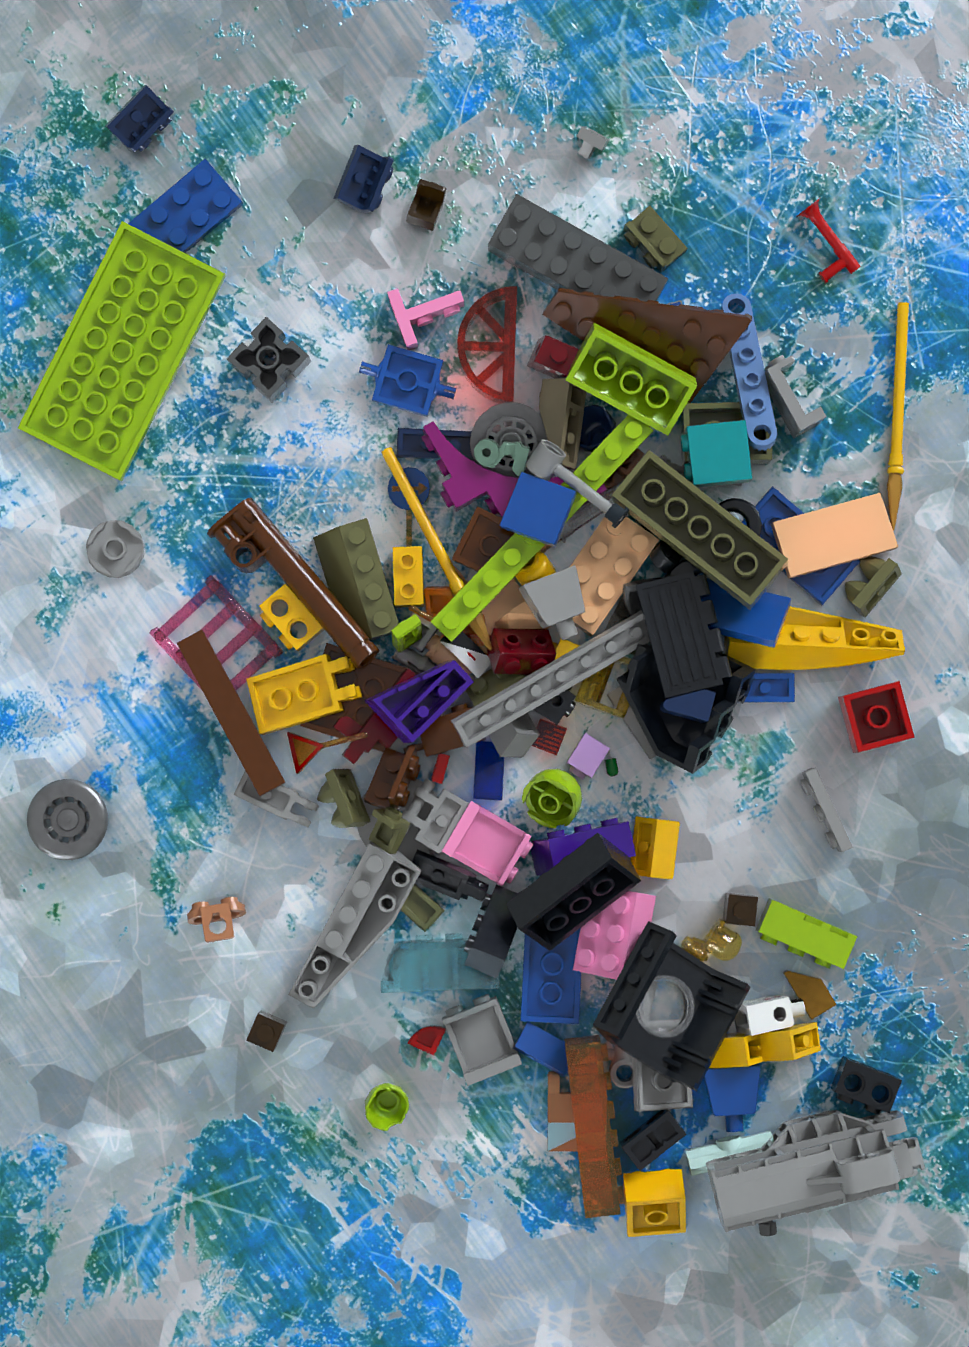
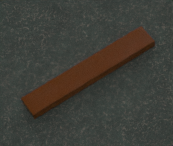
M201 629L177 642L180 651L259 796L261 797L286 783L204 631Z

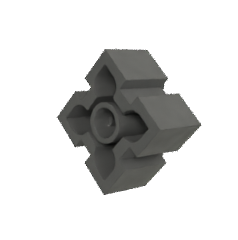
M265 317L250 333L254 339L248 347L242 342L229 355L227 361L246 380L251 375L256 379L252 382L254 387L273 403L288 387L284 381L287 376L292 374L296 378L309 365L311 360L309 355L294 341L291 340L286 345L283 342L286 339L284 332L268 317ZM268 356L271 358L276 356L274 358L275 363L265 366L264 357Z

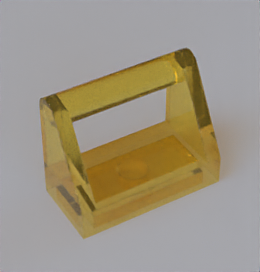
M622 657L615 662L628 666L631 659ZM614 663L581 682L575 701L587 708L624 719L630 704L623 691L616 709L600 703Z

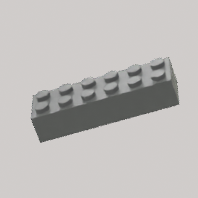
M518 194L515 195L488 243L489 252L557 290L565 288L576 292H594V295L608 297L616 295L638 298L641 301H657L668 281L667 277Z

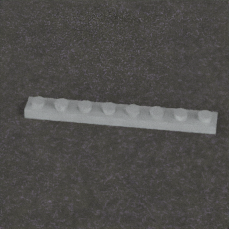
M642 610L452 719L451 722L463 745L468 748L636 650L638 644L645 645L650 642Z

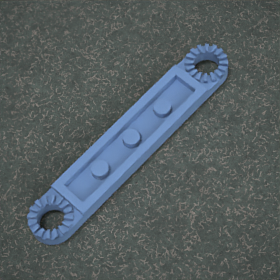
M731 294L724 299L722 310L726 313L740 315L748 313L752 316L751 323L731 348L729 354L742 419L746 420L749 445L753 449H758V451H765L774 445L777 429L752 307L746 296ZM736 303V305H742L744 311L733 313L729 310V306ZM764 429L768 431L770 437L766 440H759L754 436V432Z

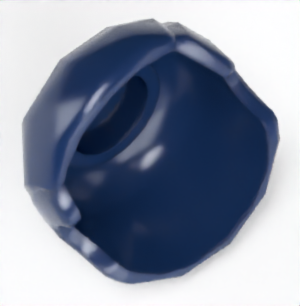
M594 404L584 407L579 445L584 451L593 452L617 427L615 420L603 406Z

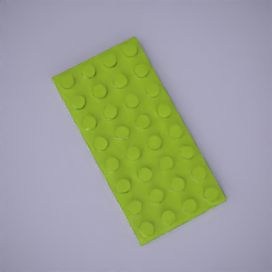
M122 221L18 429L123 481L226 274Z

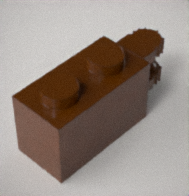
M468 703L451 707L452 713L440 715L420 735L422 743L412 744V746L416 747V751L424 750L426 757L464 747L451 720L470 710L471 708L468 707ZM486 737L483 738V739H481V740L478 741V742L485 741V740H486ZM409 745L403 748L404 754L407 753Z

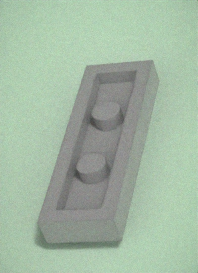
M810 768L802 772L804 779L800 780L807 796L812 794L816 803L813 806L814 813L819 822L824 821L829 832H826L825 836L831 848H837L838 852H844L853 848L817 769Z

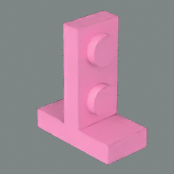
M398 288L387 292L407 350L418 348V342L411 325L417 324V327L428 325L434 321V317L444 314V317H450L461 312L460 308L464 307V299L460 290L409 309H405Z

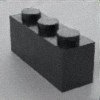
M497 884L492 895L486 893L480 910L485 911L484 915L478 914L472 930L477 933L475 936H469L463 950L468 953L464 965L495 978L498 977L518 928L506 903L518 893Z

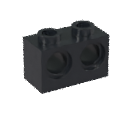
M843 1056L831 1089L837 1093V1099L849 1104H853L854 1100L865 1104L863 1109L880 1115L881 1110L890 1113L902 1080L894 1075ZM852 1074L857 1075V1086L853 1089H846L844 1085L846 1077ZM883 1085L886 1090L884 1097L879 1100L873 1099L872 1090L874 1087Z
M668 1109L660 1110L623 1139L620 1144L641 1171L687 1134Z

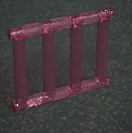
M210 575L205 581L207 585L160 628H153L149 634L201 689L182 652L168 636L207 599L215 594L225 604V607L201 628L207 639L232 615H235L245 626L241 632L216 654L221 664L228 660L252 636L265 647L230 680L237 691L247 681V678L252 677L273 656L277 658L282 655L283 650L224 586Z

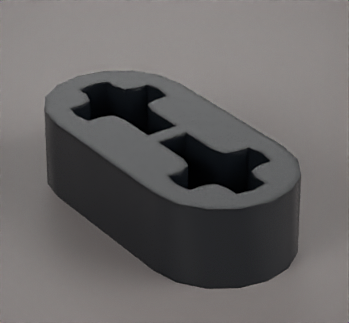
M662 540L656 544L650 553V559L653 564L664 573L672 570L682 558L679 553Z

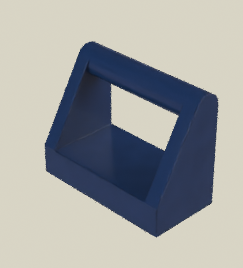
M704 689L662 701L659 708L667 714L705 723L709 721L716 692Z

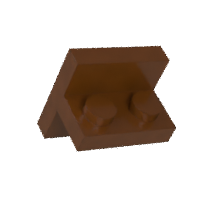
M477 506L452 560L478 572L515 533L500 527L501 517Z

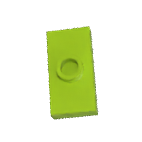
M416 614L400 622L391 630L392 643L398 653L403 652L422 638V624Z

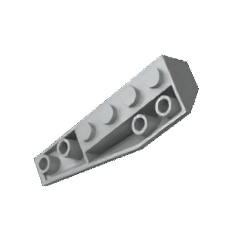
M371 841L288 995L315 1008L394 923L422 870L400 851H397L396 854H389Z

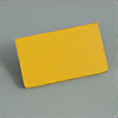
M635 817L633 844L636 856L631 857L630 861L639 876L673 879L680 826L678 821Z

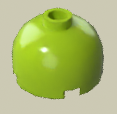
M546 769L537 773L526 785L522 795L523 804L526 802L529 808L527 811L528 815L538 824L548 828H556L558 825H564V827L569 825L578 814L583 799L577 780L568 772L560 769Z

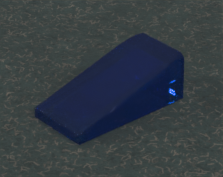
M492 742L476 743L473 799L502 800L504 757H500Z

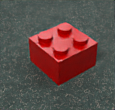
M900 681L838 697L853 753L915 738Z

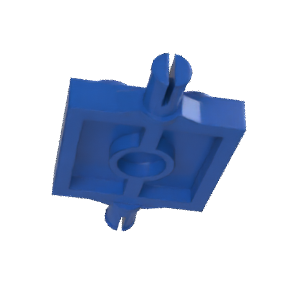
M389 344L384 359L380 362L379 366L362 361L359 373L375 377L376 387L372 397L373 402L428 417L431 404L437 395L454 400L457 389L440 384L443 360Z

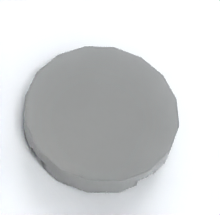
M111 520L100 523L91 531L86 542L89 563L97 572L107 577L121 578L130 575L139 567L144 557L145 545L141 534L132 525L124 521Z

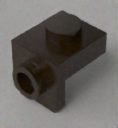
M420 179L417 184L415 197L407 214L406 222L433 231L444 204L446 187Z

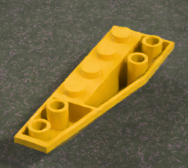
M792 606L788 610L775 648L725 636L724 639L725 655L754 669L804 670L842 667L904 655L905 653L902 630Z

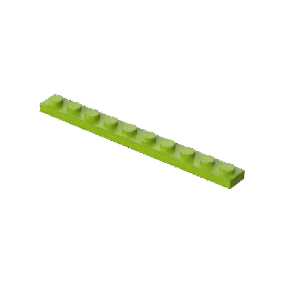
M627 415L573 474L597 491L654 430L649 425ZM565 482L561 484V486L574 490ZM578 492L566 522L588 501ZM515 533L430 622L449 641L453 642L545 544Z

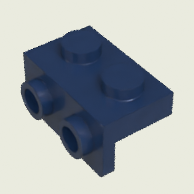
M144 85L105 127L129 151L135 153L139 150L142 152L152 142L151 135L157 129L162 131L172 121L170 116L174 111L166 106L147 85Z
M354 145L333 199L362 213L373 212L381 204L383 198L381 191L384 184L392 176L393 167L391 166L394 159L389 156L382 157L360 145Z

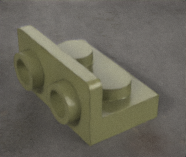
M648 206L635 219L628 221L624 225V238L633 248L639 247L645 254L643 256L644 261L653 270L657 268L662 273L688 249L651 206Z

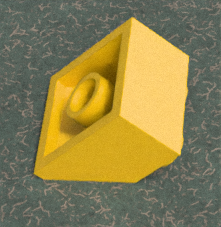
M682 1169L623 1173L628 1237L686 1232V1197Z

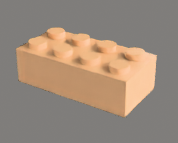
M604 517L571 564V566L575 565L585 607V612L573 617V621L576 627L591 637L622 595L623 584L631 582L660 540L628 517H625L616 528L612 527L613 523Z

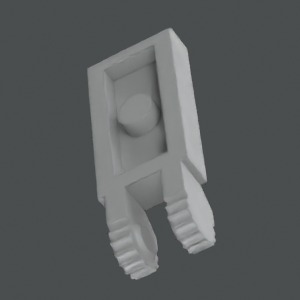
M246 770L234 793L235 796L285 820L288 818L306 827H309L311 821L302 815L291 812L294 803L302 804L311 811H317L319 806L299 796L298 792L283 785L260 797Z

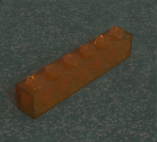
M599 1035L567 1038L564 1040L585 1218L621 1214L620 1204H625L623 1186H617L616 1176L622 1175L620 1157L614 1158L613 1147H619L617 1129H611L610 1119L615 1118L613 1100H607L606 1090L612 1089L610 1072H604L603 1061H609L607 1043L601 1044Z

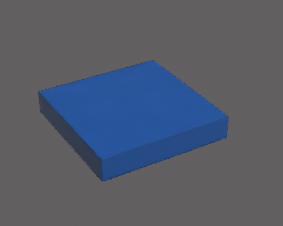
M521 472L501 520L500 527L556 547L577 492Z

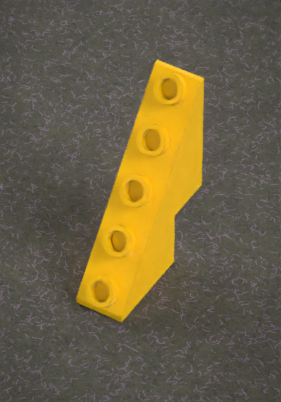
M817 1022L795 1024L792 1027L753 1036L739 1032L728 1033L709 1068L749 1067L766 1061L796 1060L819 1052L821 1047Z

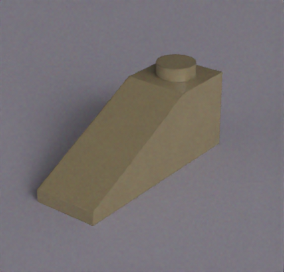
M566 378L542 379L539 410L547 439L565 452L566 457L563 460L562 466L570 470H576L586 391L566 381Z

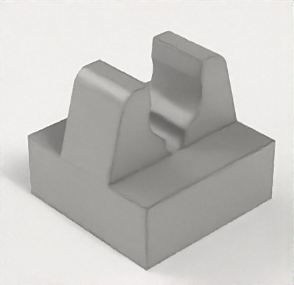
M582 126L576 136L583 140L578 154L586 159H590L595 148L601 151L605 150L610 139L587 126Z

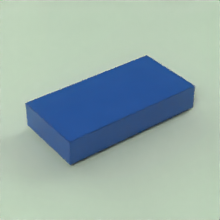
M530 1022L525 1023L513 1046V1049L563 1077L567 1074L578 1049Z

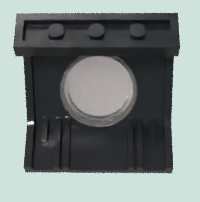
M648 921L593 1026L608 1042L673 1083L678 1082L697 1091L748 994L750 986L741 980L711 968L673 943L677 937L673 931Z

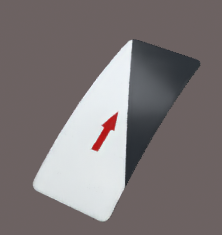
M463 631L453 642L449 641L445 636L440 640L476 678H479L491 664L489 657Z

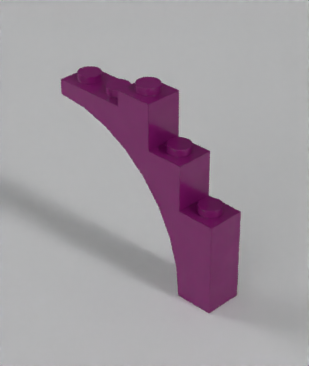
M434 421L423 426L425 435L421 437L429 452L434 450L439 460L436 461V465L443 477L447 475L450 477V479L442 483L444 491L440 492L448 508L453 506L457 512L487 495L488 499L485 500L489 511L503 518L519 478L504 476L483 468L462 455L446 440ZM554 477L549 480V482L558 485H561L564 482L559 477ZM603 484L596 492L603 495L606 493L607 488Z

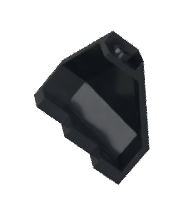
M638 644L635 656L628 664L627 672L618 677L617 681L655 755L693 774L708 762L713 754L710 751L711 744L714 743L717 736L722 738L734 719L731 716L737 702L743 704L748 696L756 669L727 656L733 677L723 679L722 686L707 689L708 691L716 692L709 721L701 723L667 714L660 710L659 705L665 698L651 645ZM723 653L715 654L716 658L727 656Z

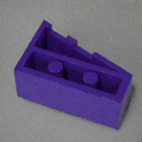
M455 660L445 661L364 701L403 743H413L474 681Z

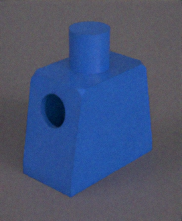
M758 1064L749 1067L709 1068L704 1076L711 1111L714 1116H725L726 1132L743 1131V1115L756 1113L760 1066Z

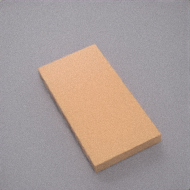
M881 493L772 522L771 524L779 552L788 558V564L785 567L788 579L898 548Z

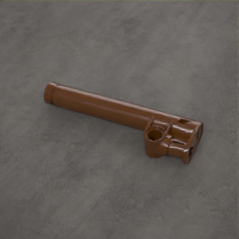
M250 497L240 502L208 530L207 535L219 541L224 547V553L239 571L252 573L268 562L343 653L350 657V661L357 669L368 664L379 653L378 647L370 641L367 634L253 498ZM224 533H227L231 539L229 540ZM251 552L252 558L248 563H239V557L242 553Z

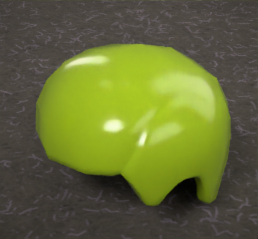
M383 1083L374 1087L365 1099L366 1119L372 1127L382 1131H388L391 1126L401 1124L409 1110L407 1094L400 1086L390 1083Z

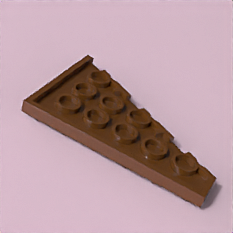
M565 288L557 290L542 314L582 341H584L593 323H596L695 377L697 387L688 403L693 401L752 321V316L748 313L740 315L726 313L724 310H706L703 307L679 304V306L660 304L659 301H641L638 298L616 295L608 297L594 295V292H576Z

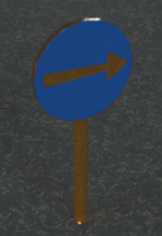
M402 468L421 505H423L430 493L428 478L417 468ZM392 475L388 483V495L394 505L406 510V547H411L412 511Z

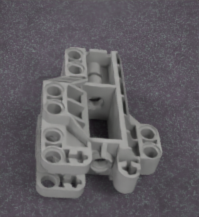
M831 1110L785 1121L773 1133V1143L769 1139L761 1148L706 1162L720 1222L725 1232L775 1219H782L804 1212L809 1213L851 1201L862 1200L869 1196L899 1190V1181L917 1175L918 1168L921 1170L925 1169L918 1138L911 1137L888 1142V1136L907 1131L904 1115L897 1110L863 1118H856L843 1114L838 1110Z

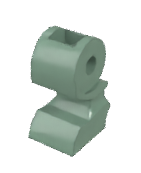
M485 438L480 440L475 446L474 457L481 465L494 468L504 456H511L514 460L512 470L516 475L520 476L521 472H525V464L530 447L523 445L521 441H504L499 446L495 440Z

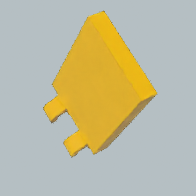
M324 654L247 678L259 734L266 735L343 711L341 702L361 698L360 686L352 684L340 689L337 687L335 674L355 670L350 658L348 659L345 656L331 661L330 655Z

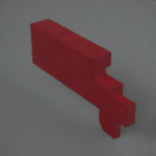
M409 668L405 669L393 686L416 676V674ZM374 711L363 726H360L347 716L339 718L333 726L339 733L351 741L342 756L352 764L357 762L363 752L369 753L377 741L384 747L390 748L398 738Z

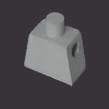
M575 565L527 583L519 588L520 593L543 629L556 624L562 640L579 634L573 617L584 613L585 607Z

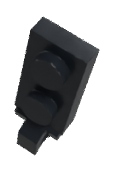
M417 849L412 863L422 871L416 883L457 900L460 898L467 900L468 896L483 901L489 885L476 879L477 875Z

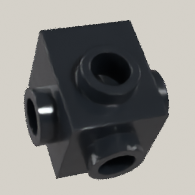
M573 686L557 695L558 700L556 703L552 704L550 699L533 710L558 725L562 717H568L576 706V702L573 701L576 695L570 692Z

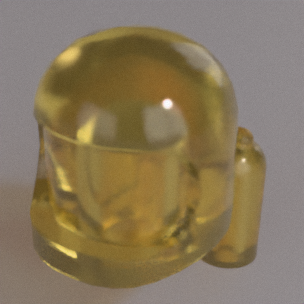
M719 918L709 930L704 940L686 936L681 946L682 949L701 961L708 960L709 956H707V953L719 960L729 961L738 955L742 946V939L737 932H733L724 926L725 922Z

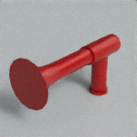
M819 198L796 217L803 216L809 219L818 228L839 258L822 272L818 273L823 282L827 283L829 279L845 267L852 274L861 266L821 215Z

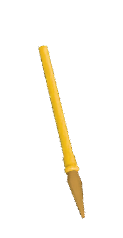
M899 302L897 304L891 453L889 454L888 466L890 467L887 468V473L889 474L887 483L889 513L893 531L895 530L902 492L901 475L904 473V468L902 467L909 315V303Z
M391 447L386 448L381 453L450 583L449 586L455 596L465 586V583L455 570ZM481 611L469 626L484 645L491 650L492 645Z

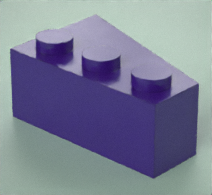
M611 818L600 821V827L592 828L590 823L575 826V832L565 834L563 829L547 833L548 838L530 841L533 843L530 851L536 876L548 872L565 856L571 854L584 844L587 839L597 833L606 838L628 857L636 856L629 821L618 823V818Z

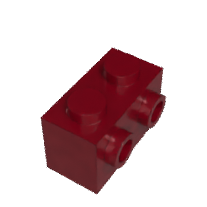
M493 628L490 637L492 649L489 650L487 648L494 674L530 675L554 661L556 657L553 641L547 629Z

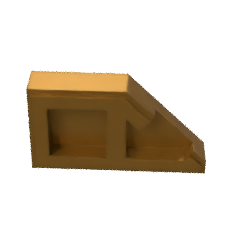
M788 970L783 972L798 999L801 998L803 1000L805 1011L811 1020L836 1006L835 1001L821 979Z

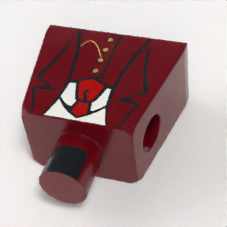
M545 335L538 339L527 367L552 378H566L579 349Z

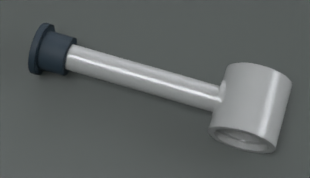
M542 439L525 464L529 471L547 481L555 474L603 511L605 517L613 523L612 527L616 528L626 517L629 509L627 507L623 509L617 503H610L562 466L563 460L566 457L565 452L554 443Z

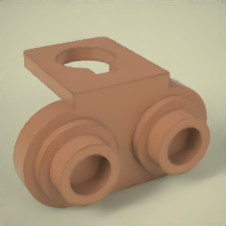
M237 897L223 898L220 901L221 904L209 905L208 902L192 904V909L187 913L188 923L194 925L203 924L204 938L207 943L234 938L232 919L246 914L245 905L239 902ZM225 921V931L220 934L210 931V923Z

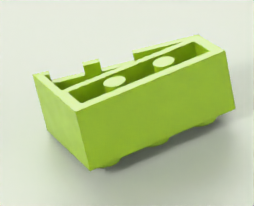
M770 898L756 927V931L762 933L760 939L775 946L778 941L789 945L787 951L801 957L808 953L815 956V963L829 969L832 964L844 969L858 937Z

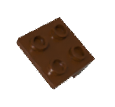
M409 745L406 754L385 747L365 795V803L381 809L393 807L399 810L400 807L404 808L410 796L408 786L411 780L416 781L421 769V765L418 764L420 757L417 756L415 746Z

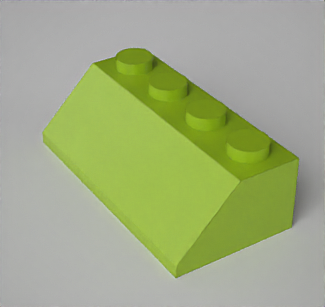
M593 323L581 344L565 379L667 436L670 434L697 387L695 377L596 323Z

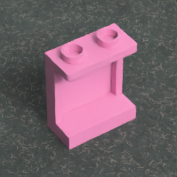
M471 801L442 852L493 880L498 885L503 886L505 881L511 884L519 870L515 867L516 862L520 856L524 859L526 858L533 843L529 841L531 835Z

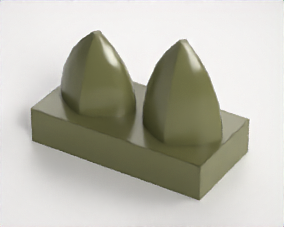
M873 556L859 559L861 570L870 581L868 583L862 581L845 582V592L849 601L853 604L855 610L865 618L902 574L898 564L890 558L887 561Z
M332 769L325 774L327 781L321 787L317 800L323 803L336 802L337 808L332 816L331 824L339 828L362 827L371 822L351 769Z

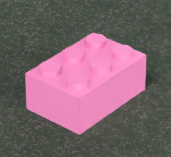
M628 891L580 928L573 970L617 980L648 921H652L656 896Z

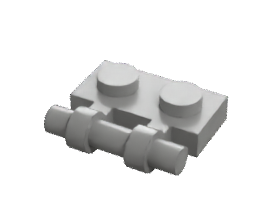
M425 779L422 786L416 788L413 794L415 798L408 810L402 812L401 817L411 823L406 834L410 827L414 825L419 828L414 840L440 854L469 803L446 789H443L438 798L430 794L436 784ZM426 802L433 807L426 819L422 820L417 815Z

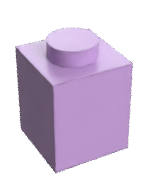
M584 733L566 762L571 766L568 771L582 780L585 776L592 778L610 748Z

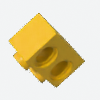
M422 546L393 547L394 606L396 608L424 607Z
M286 584L259 605L263 611L259 616L270 628L275 625L282 634L278 638L288 650L294 647L299 652L324 631L323 627ZM278 601H285L288 604L287 613L281 617L275 616L273 613L274 604ZM296 623H304L307 627V633L303 638L297 639L292 635L291 630Z

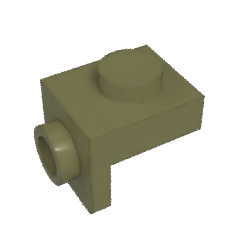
M393 807L374 809L372 815L378 820L370 834L369 840L387 853L396 854L411 823L402 818V813Z

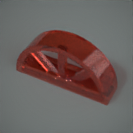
M517 286L499 288L478 299L465 314L458 332V359L465 378L479 394L499 404L513 402ZM505 300L504 329L485 309ZM479 316L503 342L465 340L472 322ZM465 351L503 353L476 376L470 368ZM503 366L502 392L488 387L484 382Z

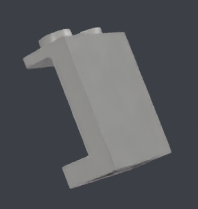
M781 355L770 361L764 369L769 395L794 439L818 426L826 418L822 407L805 415L783 375V372L789 370L795 359L793 356L785 359Z
M489 994L473 999L474 1005L463 1009L462 1005L452 1007L445 1011L447 1016L442 1017V1022L445 1025L459 1060L467 1086L522 1065L518 1051L513 1049L515 1042L496 996L490 998Z

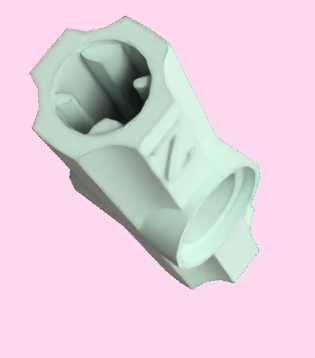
M769 1130L744 1137L740 1135L728 1136L716 1140L713 1144L685 1150L691 1176L707 1173L706 1162L761 1148L769 1139L773 1143L772 1132Z

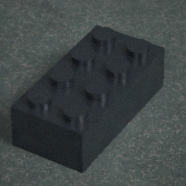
M597 833L587 839L584 844L571 854L565 856L548 872L542 874L530 886L519 892L506 905L518 929L551 951L641 882V879L629 857Z

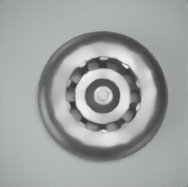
M506 402L489 408L477 419L471 432L470 448L476 464L504 476L519 478L512 470L513 465H509L510 461H514L511 456H504L502 459L505 460V464L498 463L494 468L485 467L478 463L474 457V448L477 443L482 439L489 438V435L494 437L499 446L504 441H521L527 447L529 443H533L532 451L529 450V459L541 440L548 439L541 415L521 403ZM512 421V425L505 426L503 422ZM517 422H520L523 425H525L524 428L520 429L516 427ZM500 425L501 429L497 433L494 432L493 428ZM530 430L532 438H527L525 433ZM526 467L524 473L534 476V474L531 471H529V469Z
M74 779L57 780L44 786L32 799L27 812V828L32 841L44 854L59 860H76L93 852L102 842L108 826L106 805L99 793L90 785ZM68 797H73L74 803L68 802ZM61 799L62 804L56 805L55 801ZM80 801L85 805V808L79 805ZM49 808H53L52 814L48 815ZM86 812L89 813L90 820H87ZM47 819L51 820V827L49 828L47 827ZM86 824H87V825H89V827H88L87 831L85 832V831H84V828H85V826H86ZM52 831L58 834L56 838L51 834ZM80 834L81 838L75 841V836ZM63 837H69L68 842H62Z

